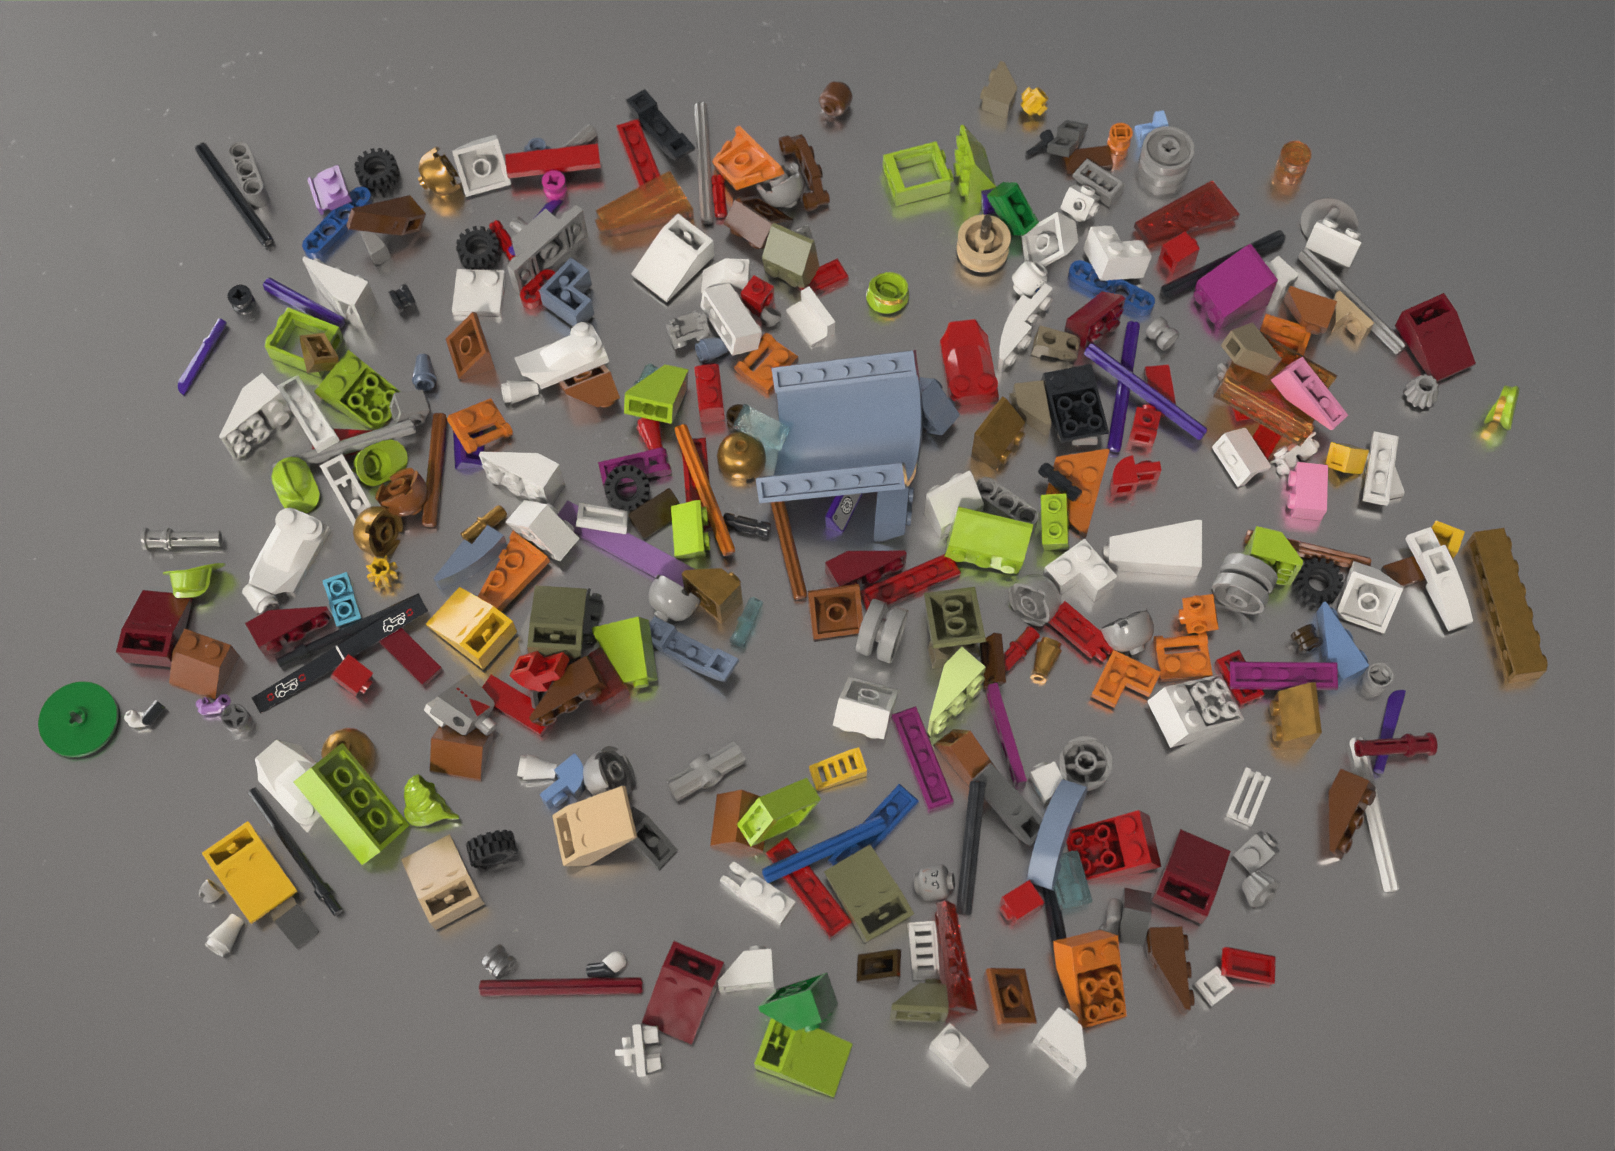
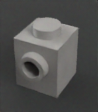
M423 390L394 393L389 406L395 424L411 419L415 426H419L425 423L427 415L431 411L430 402L428 399H425Z

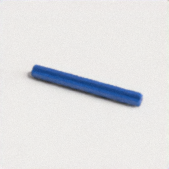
M877 816L763 868L762 875L767 883L775 881L885 831L887 827L885 820L882 816Z

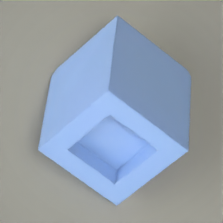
M1164 110L1155 112L1152 123L1135 126L1134 131L1139 147H1142L1147 134L1152 130L1169 126Z

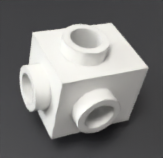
M1075 184L1069 187L1060 209L1069 213V217L1075 221H1086L1091 216L1094 217L1098 212L1100 204L1097 202L1100 196L1094 194L1095 190L1083 185L1080 187Z

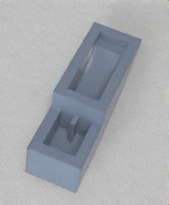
M487 525L473 544L464 539L433 578L437 587L440 590H445L471 578L484 569L507 546L504 535Z

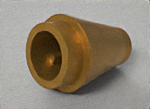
M1042 637L1041 642L1037 643L1034 674L1048 677L1062 652L1060 649L1062 644L1048 637Z

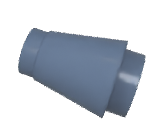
M720 337L700 339V342L695 344L696 354L701 362H710L729 351Z
M419 354L416 356L412 383L418 390L429 391L434 388L437 379L430 356Z

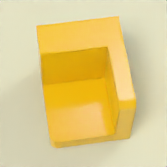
M1331 442L1325 465L1344 473L1362 474L1369 450L1351 444Z
M1435 521L1431 528L1440 545L1446 546L1453 560L1458 553L1465 531Z

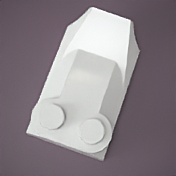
M580 322L573 326L569 336L514 358L522 376L537 382L541 389L606 364L609 360L597 332L587 322Z
M285 508L277 514L275 518L276 525L249 572V584L274 595L282 592L296 593L332 531L328 525L313 516L293 508Z
M280 739L275 740L255 758L258 780L302 828L311 835L326 821L293 781L314 766L316 762L299 744L289 743Z

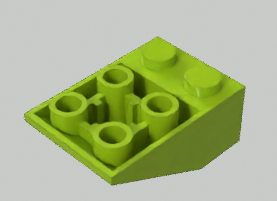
M960 125L959 135L956 136L958 149H955L956 163H953L955 177L960 178V195L965 196L966 203L969 205L981 202V191L996 188L985 147L965 125Z
M349 350L314 391L316 395L330 406L373 431L382 428L390 419L392 413L389 406L394 393L401 392Z
M771 1018L754 1065L757 1070L834 1098L853 1044L820 1028L805 1032L804 1028L795 1031Z

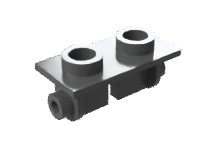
M590 588L587 589L583 631V643L593 644V640H596L592 633V627L598 626L599 622L590 620V618H600L604 602L601 599L602 595L598 593H593L591 596Z

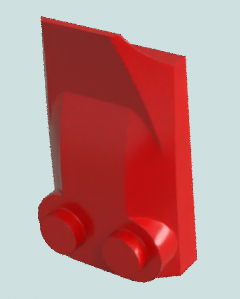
M976 319L948 323V327L940 339L948 397L954 401L956 406L998 402V381L995 377L988 335Z

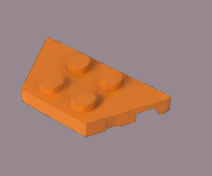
M740 125L734 130L736 135L731 142L726 141L722 146V150L712 160L715 169L736 190L784 174L782 167Z
M1109 449L1057 456L1054 462V471L1058 470L1072 482V486H1077L1082 491L1078 500L1073 502L1068 499L1069 523L1085 538L1108 459ZM1048 484L1046 494H1062L1052 484Z

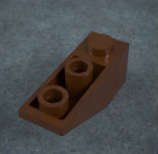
M408 195L352 208L346 227L350 230L403 236L421 231L426 213L412 196Z
M584 656L567 666L564 675L559 680L554 681L530 715L531 722L539 726H548L556 721L557 716L564 712L570 713L576 710L583 701L592 700L600 696L601 691L606 689L607 685L595 661L588 656Z
M1341 768L1329 791V851L1339 859H1342L1344 853L1347 854L1351 849L1352 837L1356 829H1360L1364 822L1363 814L1367 806H1370L1376 797V787L1370 780Z
M1183 926L1149 927L1146 935L1148 961L1180 1014H1187L1195 1003L1194 991L1189 989L1188 979L1192 976L1191 963L1186 962L1185 951L1189 949L1188 936L1183 934Z

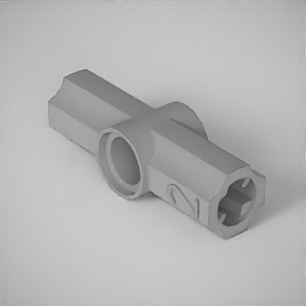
M734 741L711 755L704 754L696 758L687 769L667 779L666 783L678 802L700 788L707 789L715 785L723 778V775L744 764L746 759Z

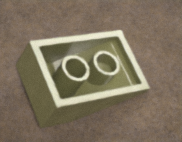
M975 587L924 593L926 619L933 649L986 642Z

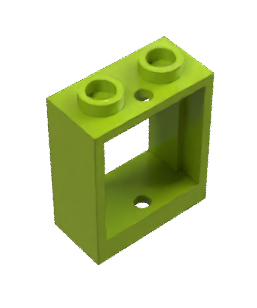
M937 141L883 155L882 168L896 206L950 192L953 174L951 169L946 167L945 152L943 149H939ZM932 161L938 180L905 188L898 169Z
M288 307L285 313L278 318L277 326L273 333L269 334L266 338L264 347L270 358L307 372L304 358L282 350L296 326L316 334L324 333L335 352L338 351L344 337L338 326ZM325 371L310 374L322 378Z
M804 778L759 797L737 823V826L750 846H754L798 827L820 802L821 798L808 778Z

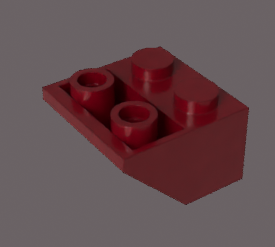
M1102 291L1067 318L1064 331L1077 336L1080 339V347L1083 350L1091 343L1096 345L1108 331L1113 332L1120 325V318L1124 312L1123 307L1126 298L1123 295Z

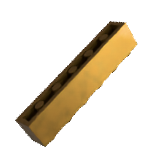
M1505 528L1474 532L1467 543L1508 683L1539 679L1547 671L1548 662L1546 656L1541 652L1540 635L1535 630L1532 622L1533 611L1526 602V588L1520 582L1518 575L1519 565L1511 552V539L1506 535Z

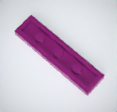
M1230 662V689L1285 690L1306 683L1316 682L1317 690H1338L1337 663Z
M998 683L989 684L986 697L1013 787L1016 790L1023 789L1027 779Z
M915 706L892 714L891 718L928 812L953 804V797L917 707Z

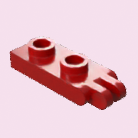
M1066 601L1060 605L1055 616L1048 622L1089 658L1095 656L1103 662L1107 658L1104 652L1110 655L1114 650L1106 642L1102 632Z

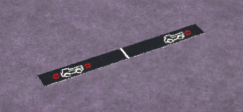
M420 596L416 597L253 696L252 700L260 713L264 712L339 666L348 654L352 657L356 656L428 612V609Z

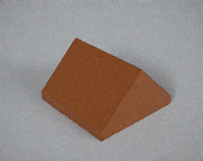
M472 312L446 338L458 379L461 380L495 370L477 313Z
M859 584L808 591V607L814 640L859 634L863 621Z
M448 725L442 728L439 726L431 738L429 771L482 781L494 731L486 736L478 728H475L469 734L461 735Z
M745 790L717 794L710 847L764 852L765 841L750 846L737 826V823L761 796Z
M1025 968L986 969L983 979L994 1030L1000 1031L1037 1023Z

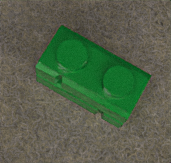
M1002 182L987 195L999 219L1007 225L1010 235L1024 236L1039 223L1018 183Z

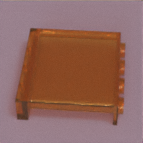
M1261 332L1282 359L1280 363L1267 376L1236 365L1231 360L1213 397L1301 447L1315 427L1312 424L1315 419L1286 400L1271 379L1287 365L1301 357L1304 358L1327 389H1329L1338 375Z

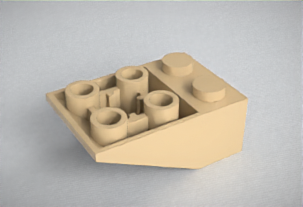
M620 786L570 804L552 815L563 866H589L637 837L625 786Z
M450 834L401 859L428 921L435 930L485 904Z

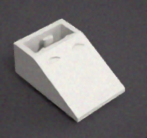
M677 214L661 229L631 274L660 298L668 302L715 256L714 242L697 227Z
M304 257L302 260L314 285L335 311L344 317L346 322L365 329L378 307L369 281L360 275L353 276L348 274L342 268L327 266L319 259L312 260Z
M261 373L242 388L219 437L232 458L237 460L240 456L246 455L259 441L265 440L275 428L285 424L293 413L282 393Z
M480 452L479 454L483 464L482 467L489 481L496 485L501 483L507 486L508 490L517 496L522 494L528 497L529 501L553 505L565 487L560 465L539 453Z
M1221 674L1164 687L1147 701L1170 748L1193 742L1245 720Z

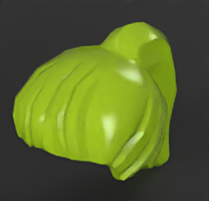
M420 774L412 776L407 781L404 787L406 805L404 816L411 825L417 827L428 826L443 819H459V815L454 813L449 805L446 804L445 799L435 791L434 783L426 781Z

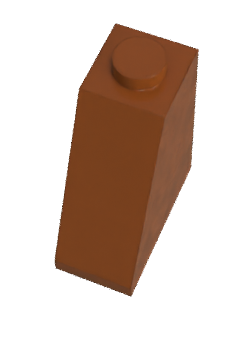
M953 729L934 743L936 749L968 787L970 781L989 763L994 766L973 733L969 730Z

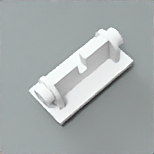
M1301 432L1291 439L1292 444L1288 447L1282 446L1273 453L1275 457L1268 461L1269 464L1276 463V470L1280 475L1289 474L1290 471L1294 470L1297 462H1299L1296 457L1297 455L1303 462L1318 451L1319 443L1315 439L1312 440V437L1317 433L1305 434Z

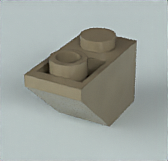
M1000 61L997 68L991 70L988 87L984 86L981 91L980 99L983 100L981 110L1007 119L1016 101L1017 85L1005 62Z
M1253 322L1231 330L1221 344V347L1236 365L1267 376L1274 371L1282 360Z

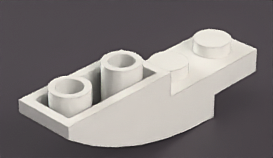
M1045 283L1032 299L1022 295L1009 314L1001 336L998 354V370L1000 372L1007 365L1009 367L1012 366L1018 357L1017 353L1021 349L1025 350L1031 343V331L1033 325L1038 320V314L1042 310L1046 311L1053 301L1051 298L1053 288Z
M1431 527L1407 535L1405 540L1428 582L1426 589L1447 630L1451 631L1471 624L1473 618L1468 599L1446 546L1440 545Z

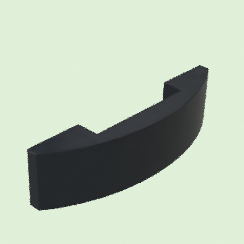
M646 89L626 99L627 105L636 119L639 120L640 125L654 143L671 159L677 161L695 150V146L684 133H679L661 113L657 102Z

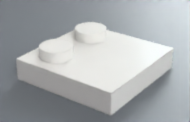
M457 269L452 306L453 315L469 316L472 312H476L477 316L501 317L506 277L505 271Z

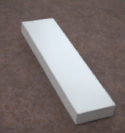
M299 375L277 386L317 453L340 441Z

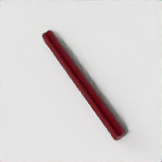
M641 977L481 980L479 983V994L481 996L642 993L643 980Z

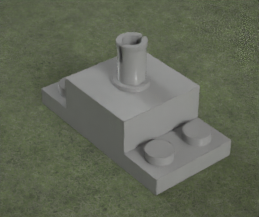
M575 205L570 210L565 211L560 219L556 218L545 208L529 224L519 216L515 217L518 223L514 220L511 221L509 227L517 233L511 239L516 256L511 259L507 267L514 291L520 294L521 289L539 272L552 269L588 236L584 213L579 206Z

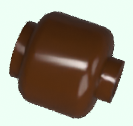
M833 81L826 86L819 96V104L827 115L841 116L851 104L853 95L847 84Z

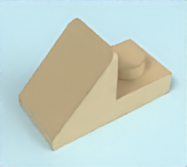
M1339 290L1333 299L1337 301L1330 320V333L1332 334L1345 324L1352 334L1357 335L1362 340L1369 334L1374 322Z

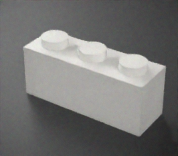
M730 283L705 288L700 307L731 355L757 350L760 338H762L761 327L756 324L749 309L744 306L739 294L734 291Z

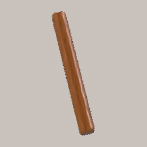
M434 413L432 420L426 478L428 493L422 516V523L425 527H435L437 525L447 417L444 413Z
M785 501L770 502L793 597L795 600L804 599L807 597V590Z
M1254 530L1247 531L1245 536L1246 544H1248ZM1287 538L1300 557L1308 559L1317 558L1318 561L1321 558H1325V563L1332 561L1334 565L1351 568L1353 561L1371 566L1370 557Z

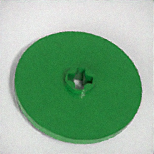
M82 681L67 684L52 693L42 706L38 719L40 736L47 747L59 755L82 757L92 754L102 748L114 734L118 723V707L113 696L98 684ZM79 715L82 719V722H76V720L74 719L75 716Z

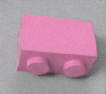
M1297 462L1294 470L1290 471L1288 476V485L1292 486V493H1289L1287 507L1291 508V518L1321 521L1327 512L1328 465Z

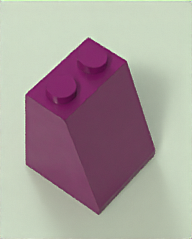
M1250 243L1199 279L1194 290V297L1198 304L1203 305L1210 321L1216 323L1218 328L1222 329L1267 306L1278 279Z

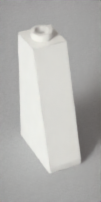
M1193 520L1112 536L1109 538L1107 546L1102 548V559L1106 561V564L1113 571L1198 576L1202 567V520Z

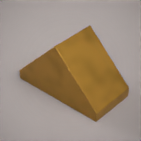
M324 333L300 335L307 373L332 370L338 363L339 357Z

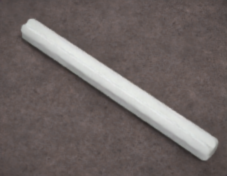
M1352 738L1349 743L1356 773L1358 776L1370 780L1376 787L1369 756L1357 757L1354 751L1356 740H1365V738ZM1376 788L1375 800L1370 806H1367L1365 812L1383 889L1385 892H1395L1400 886Z

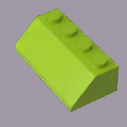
M343 743L293 781L361 865L380 853L410 826Z

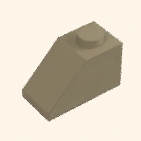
M1044 381L1014 383L1013 392L1009 393L1010 404L1026 424L1044 436L1049 435L1051 419Z

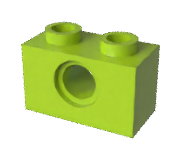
M1067 494L1041 495L1042 545L1044 551L1069 550Z

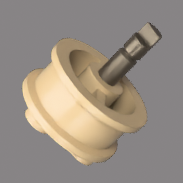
M976 215L967 219L960 227L958 233L957 255L962 264L976 272H991L1001 267L1007 260L1011 241L1007 225L999 218L991 215Z

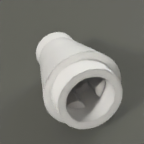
M507 380L506 383L501 384L504 403L510 402L514 404L538 395V387L535 381Z
M247 584L242 590V594L247 598L258 616L268 610H277L279 607L276 596L251 584Z
M527 754V756L521 755L517 776L524 777L523 780L554 779V769L557 763H551Z
M230 914L219 927L207 936L206 947L223 957L226 952L231 951L244 921L236 915Z

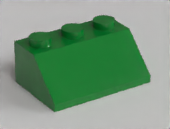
M826 972L777 988L758 1008L761 1013L795 1031L804 1028L805 1032H809L821 1027V1023L827 1020L826 1017L833 1014L832 1010L838 1005V1001L829 975Z

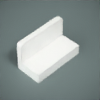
M810 287L801 291V301L787 308L786 314L807 343L813 347L835 334V321Z
M1246 428L1224 433L1212 446L1237 487L1245 485L1255 474L1271 468L1268 460Z

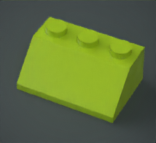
M958 506L949 530L944 557L951 558L956 562L965 561L973 563L981 568L990 567L998 569L1007 574H1019L1025 559L1033 524Z

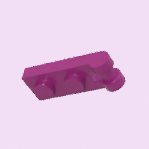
M657 448L598 462L603 486L605 487L607 475L614 468L621 465H633L641 469L647 478L655 476L664 477L671 474V466L666 460L668 458L667 450L665 448ZM657 461V465L650 466L649 462ZM624 478L620 480L618 485L633 482L634 480Z

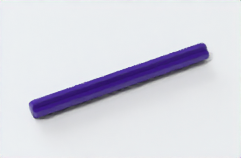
M1134 321L1127 323L1121 364L1131 372L1134 369L1140 323ZM1119 380L1107 447L1110 452L1115 453L1120 452L1122 447L1130 389Z
M1091 343L1086 348L1085 356L1197 440H1201L1205 436L1208 429L1097 345Z

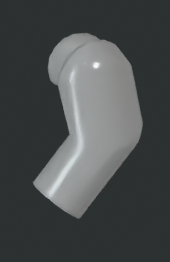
M1119 899L1109 900L1107 922L1102 924L1099 930L1118 935L1122 914V902Z

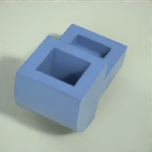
M575 753L554 769L558 780L539 794L549 809L564 803L569 793L578 800L585 790L583 765Z

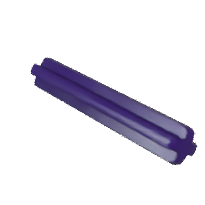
M267 278L263 282L262 286L265 291L312 317L338 326L340 330L345 325L344 317L272 278Z

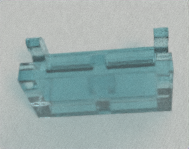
M747 404L743 405L732 427L776 451H781L790 431L789 426Z

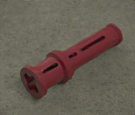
M1427 732L1420 736H1413L1409 733L1401 738L1356 740L1354 744V751L1357 757L1403 754L1406 757H1414L1415 754L1434 756L1438 748L1437 738L1432 732Z

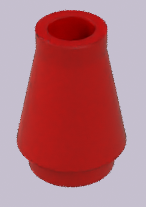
M647 418L637 420L638 426L636 429L648 450L663 448L660 421Z

